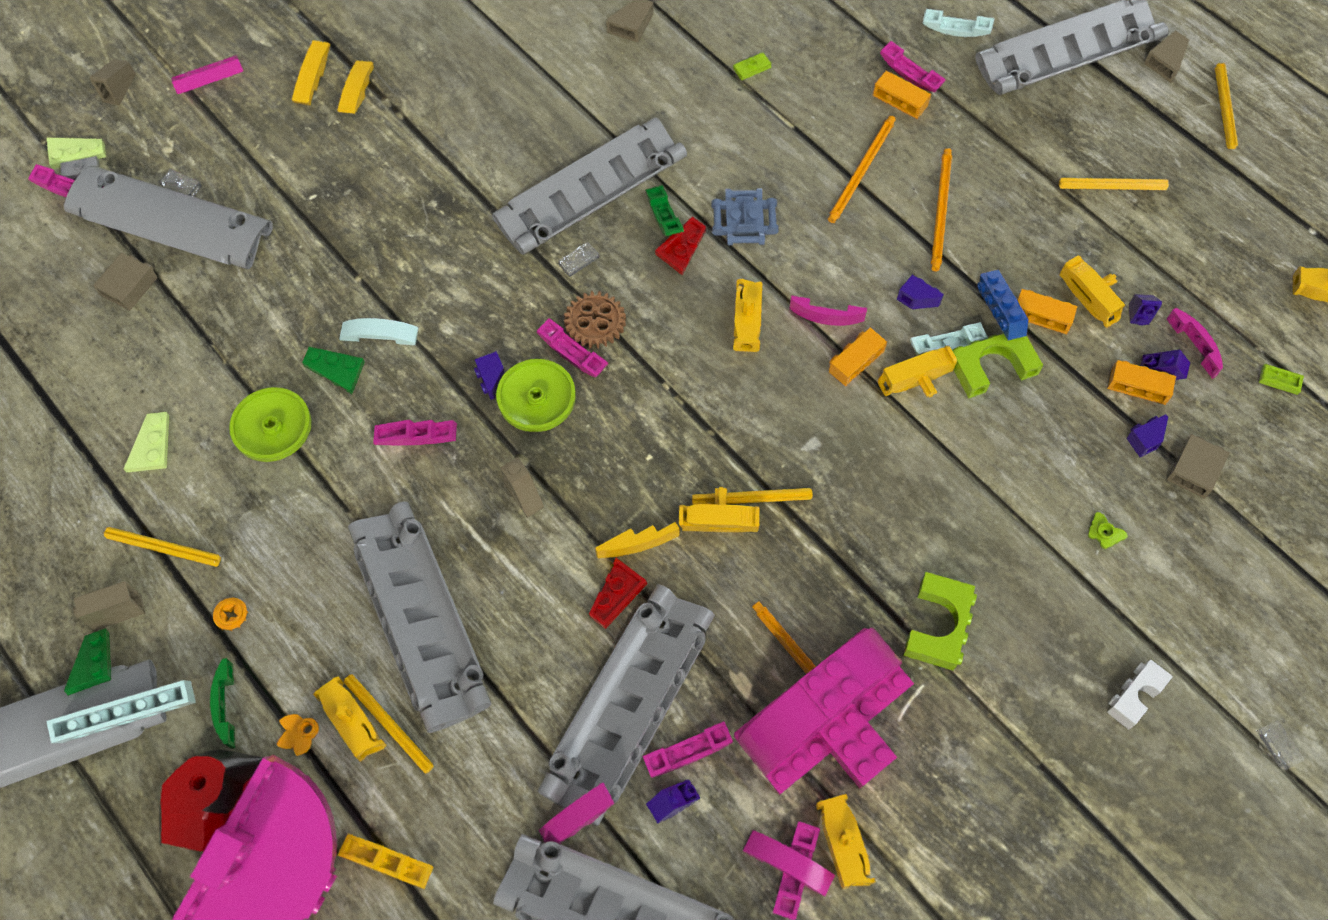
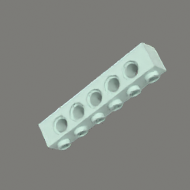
M182 680L48 720L47 726L51 743H64L194 704L196 700L191 681Z

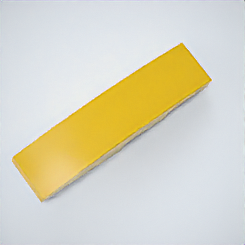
M312 41L296 81L292 96L294 103L311 105L313 92L317 91L319 79L324 75L330 43Z
M356 60L345 82L337 108L338 112L356 113L365 98V89L370 83L369 75L374 69L373 62Z
M674 522L657 531L654 525L636 535L630 528L595 548L596 556L598 559L620 557L648 550L678 537L679 527Z
M347 834L338 854L342 858L425 889L434 868L430 864L351 834Z

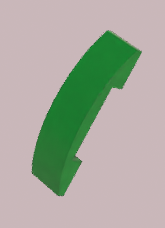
M663 185L645 189L651 210L662 233L665 236L684 232L679 218H676L668 202V195Z
M224 658L218 665L212 681L210 712L214 728L220 740L230 749H234L235 727L226 722L225 686L234 685L233 663Z

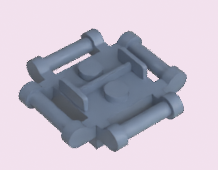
M762 188L735 191L725 189V201L721 199H713L711 201L714 214L712 233L714 235H726L727 245H733V243H759V245H765V235H774L779 232V227L776 224L777 200L775 198L762 200ZM763 209H768V226H764ZM721 210H725L726 226L724 227L721 225Z

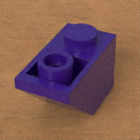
M912 274L899 289L897 300L912 310L940 306L944 294L937 288H933L925 283L923 279L917 278Z
M1134 294L1129 302L1130 323L1141 326L1149 325L1162 306V301L1154 295Z
M1179 349L1144 354L1140 366H1146L1160 372H1167L1176 376V380L1187 379L1190 361Z
M497 351L475 359L477 367L473 368L477 379L481 378L483 383H480L483 393H488L490 400L495 398L499 381L505 374Z
M1166 414L1159 418L1154 416L1146 424H1137L1130 429L1131 433L1126 439L1140 458L1157 450L1164 441L1168 422Z
M688 779L661 790L646 805L656 822L660 823L672 818L701 798Z

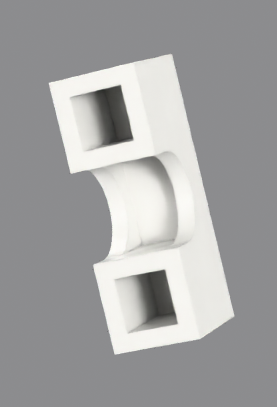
M1151 659L1145 665L1141 662L1133 671L1136 676L1132 680L1128 678L1121 687L1124 690L1121 695L1116 694L1109 702L1111 708L1107 713L1128 730L1135 726L1148 710L1140 702L1138 691H1144L1154 698L1161 693L1173 677Z

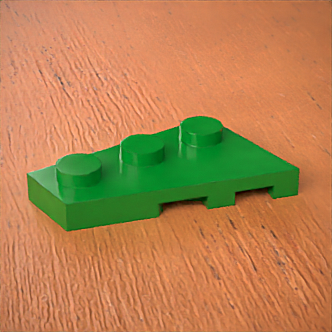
M308 347L302 363L304 367L321 377L327 378L333 384L342 387L352 395L365 361L363 358Z
M106 628L84 636L64 689L68 696L112 680L110 633Z

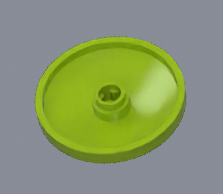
M530 359L514 365L502 376L497 387L496 398L499 410L509 424L523 431L542 432L560 425L567 419L574 408L576 392L572 377L562 366L545 359Z
M279 387L261 389L245 397L235 408L230 419V436L237 449L246 457L261 462L278 461L292 455L305 443L311 430V414L304 400L293 391Z

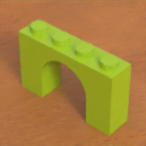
M995 334L986 340H977L968 346H959L952 350L957 358L954 372L968 399L986 393L989 388L990 382L980 364V358L985 355L998 354L1007 358L1021 381L1039 375L1043 367L1027 336L1007 340L1004 334Z
M925 572L917 598L934 602L947 608L954 619V630L949 635L943 637H935L911 630L903 656L953 671L957 665H961L964 656L961 648L962 645L966 644L968 633L965 630L966 626L970 625L973 613L969 612L971 606L975 605L977 594L974 593L975 586Z

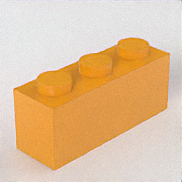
M885 71L875 83L873 92L874 97L916 119L928 107L931 94L888 71Z
M1021 289L1017 298L1018 303L1028 317L1029 323L1067 334L1070 330L1078 306L1025 289Z
M869 328L866 332L862 331L852 344L848 343L844 347L843 352L839 356L836 354L830 360L829 373L846 387L885 352L887 341L872 328Z
M1117 360L1111 369L1107 389L1166 405L1173 396L1176 376L1167 372L1152 370L1146 366H1138L1127 361Z

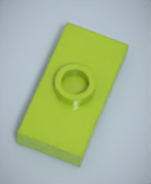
M762 52L734 64L733 70L742 81L770 69L772 64Z
M1264 364L1261 369L1259 383L1298 395L1302 389L1304 375Z

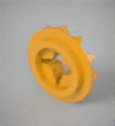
M238 598L222 600L217 604L213 612L215 624L222 630L232 631V629L240 628L241 624L246 621L248 613L246 604ZM234 610L237 617L229 618L224 612L231 613Z

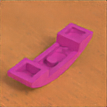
M892 41L881 50L880 54L895 72L921 89L936 92L946 81V79L933 70L928 73L903 55L905 50Z
M38 164L35 165L28 178L34 184L63 197H67L75 181L55 174L53 169Z
M791 296L789 308L807 320L834 326L861 323L865 320L867 308L848 305L847 311L809 305L810 298Z
M1173 309L1166 320L1177 334L1183 331L1186 333L1205 358L1201 365L1212 379L1215 378L1223 369V363L1213 338L1193 317L1182 310Z
M550 318L537 330L538 335L554 351L590 376L596 378L608 365V362L595 352L590 353L566 335L564 329Z
M723 721L705 729L704 732L668 748H661L643 756L651 778L707 757L733 743V740Z
M798 821L790 848L812 859L820 828ZM783 872L773 913L796 920L805 884Z
M754 830L743 849V852L761 862L768 863L824 897L835 877L833 873L806 856Z

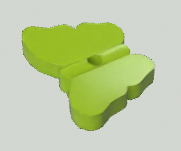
M1101 512L1094 514L1088 532V537L1100 542V546L1103 549L1113 547L1114 544H1118L1128 537L1124 530L1114 528L1111 523H1108L1107 518Z

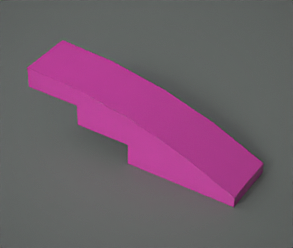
M409 419L375 425L373 444L402 446L456 441L457 423L454 420L435 423L433 420L414 423Z
M601 783L539 829L544 843L556 842L561 844L565 839L574 836L584 826L593 823L608 810L614 802L605 784Z

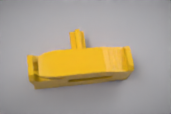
M1080 255L1067 261L1059 276L1063 278L1071 292L1093 317L1103 322L1106 328L1121 319L1122 309L1125 307V304L1110 288V286L1118 282L1116 275L1110 273L1101 278L1090 265L1082 260ZM1114 316V319L1109 322V318Z
M1299 266L1293 274L1292 294H1299L1313 300L1328 302V269Z
M738 279L736 282L735 339L733 350L758 352L760 350L762 282Z
M950 346L923 353L884 368L882 375L878 379V385L884 396L903 392L920 385L926 397H933L934 394H937V390L931 381L953 372L957 358ZM885 382L889 387L888 390H886L885 386L883 385Z
M719 487L715 488V504L680 505L679 525L682 527V531L758 532L759 506L727 505V488Z
M337 676L316 690L313 695L318 701H321L324 712L355 758L361 762L368 755L383 750L387 745L379 738L369 718L351 693L343 687L344 682L341 678Z
M847 794L826 799L816 804L817 810L821 809L823 832L842 889L850 886H869L876 882L875 878H867L870 875L869 858L855 816L846 803L848 800Z

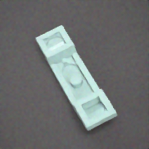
M926 9L923 24L935 31L960 37H976L990 34L994 18L977 16L976 21L944 17L943 11Z
M353 319L343 322L339 339L359 342L360 338L395 340L396 344L416 345L418 327L387 319Z
M981 322L963 326L960 331L933 337H929V334L913 337L910 338V342L918 356L932 350L944 348L945 346H950L952 350L959 346L965 347L974 341L986 340L988 337Z

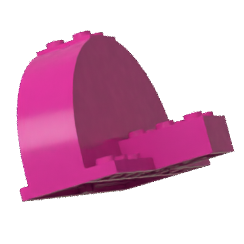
M864 628L736 730L733 736L779 795L830 753L860 789L897 758L868 722L914 683L901 669L902 660L874 628Z
M275 755L264 757L261 760L226 825L215 831L190 877L195 880L172 920H304L305 918L308 919L312 913L317 914L325 900V897L322 896L323 892H329L337 878L334 875L336 870L334 864L337 851V835L334 817L325 796L305 773Z

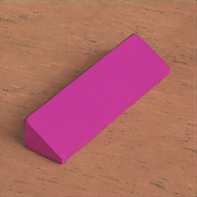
M235 55L171 77V81L177 94H181L241 73L243 68L238 57Z

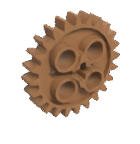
M591 291L590 296L583 293L584 298L577 296V302L571 301V307L567 306V313H564V324L570 338L575 337L577 343L581 341L582 347L588 343L589 348H592L593 344H596V347L599 348L601 343L607 347V341L613 344V337L620 338L619 333H623V327L626 326V313H624V307H621L620 301L615 302L614 296L609 299L608 293L601 296V291L597 295H594V292Z

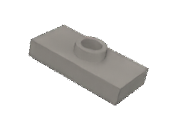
M97 156L60 163L61 176L76 179L88 166L99 167V159Z

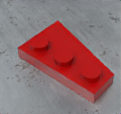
M691 217L683 225L684 232L671 235L655 250L656 256L681 275L684 274L706 232V226L694 217Z
M615 558L614 566L605 579L604 587L599 592L589 612L590 618L604 629L618 617L648 584L647 580L618 558Z

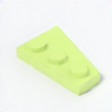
M46 138L49 165L52 169L61 168L60 163L94 156H97L98 159L106 157L105 145L102 139Z
M167 412L146 415L125 464L124 470L126 472L167 468L169 414Z

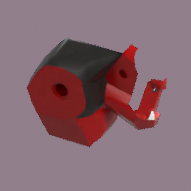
M218 749L199 754L184 762L162 784L159 808L160 845L163 843L204 852L215 831L226 825L264 757Z

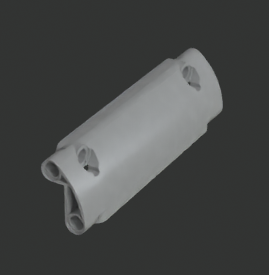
M1121 0L1002 41L992 46V48L977 52L975 59L988 85L998 95H1002L1162 39L1168 35V27L1164 22L1155 24L1147 0Z
M654 117L642 124V126L637 125L516 196L507 203L508 206L505 205L493 212L492 217L509 242L524 255L687 157V151L682 143L674 144L661 121ZM658 159L664 162V166L658 163ZM539 230H542L546 233L545 238L539 236Z
M93 165L88 166L76 178L64 203V210L67 213L83 217V219L247 270L254 263L261 235L269 236L273 228V223L270 220Z
M406 501L399 502L391 508L389 514L361 519L349 524L348 530L354 542L356 561L415 711L421 712L420 715L427 732L433 733L448 728L490 707L492 703L483 685L482 669L421 523L415 520L409 503ZM397 537H399L401 542L399 544L396 542ZM457 682L460 687V690H456L455 688Z
M660 584L656 585L648 599V603H643L638 607L550 758V773H547L537 790L539 794L565 809L590 790L604 783L614 804L619 800L704 646L706 640L704 632L707 631L715 616L712 611L703 606L679 599L667 587ZM662 621H664L665 626L663 628H659ZM578 770L580 775L577 779H574L573 777ZM606 811L591 824L598 826Z
M148 659L130 667L125 665L112 667V680L69 696L64 692L65 684L1 707L0 788L135 739L143 733L144 728L147 729L166 722L167 717L164 712L64 743H51L47 726L48 720L156 689L157 673L152 660Z
M524 834L518 840L514 859L493 901L494 905L510 912H514L516 908L515 916L519 920H734L731 915L561 844L556 842L543 844L541 841ZM541 870L548 872V877L543 876Z

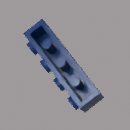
M999 269L980 274L978 290L1007 340L1027 336L1028 317Z

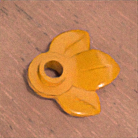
M297 714L281 718L279 722L286 731L278 740L277 746L283 749L294 748L296 756L303 755L310 749L312 739L319 732L317 721L312 718L303 719ZM311 726L312 730L309 733H305V729Z

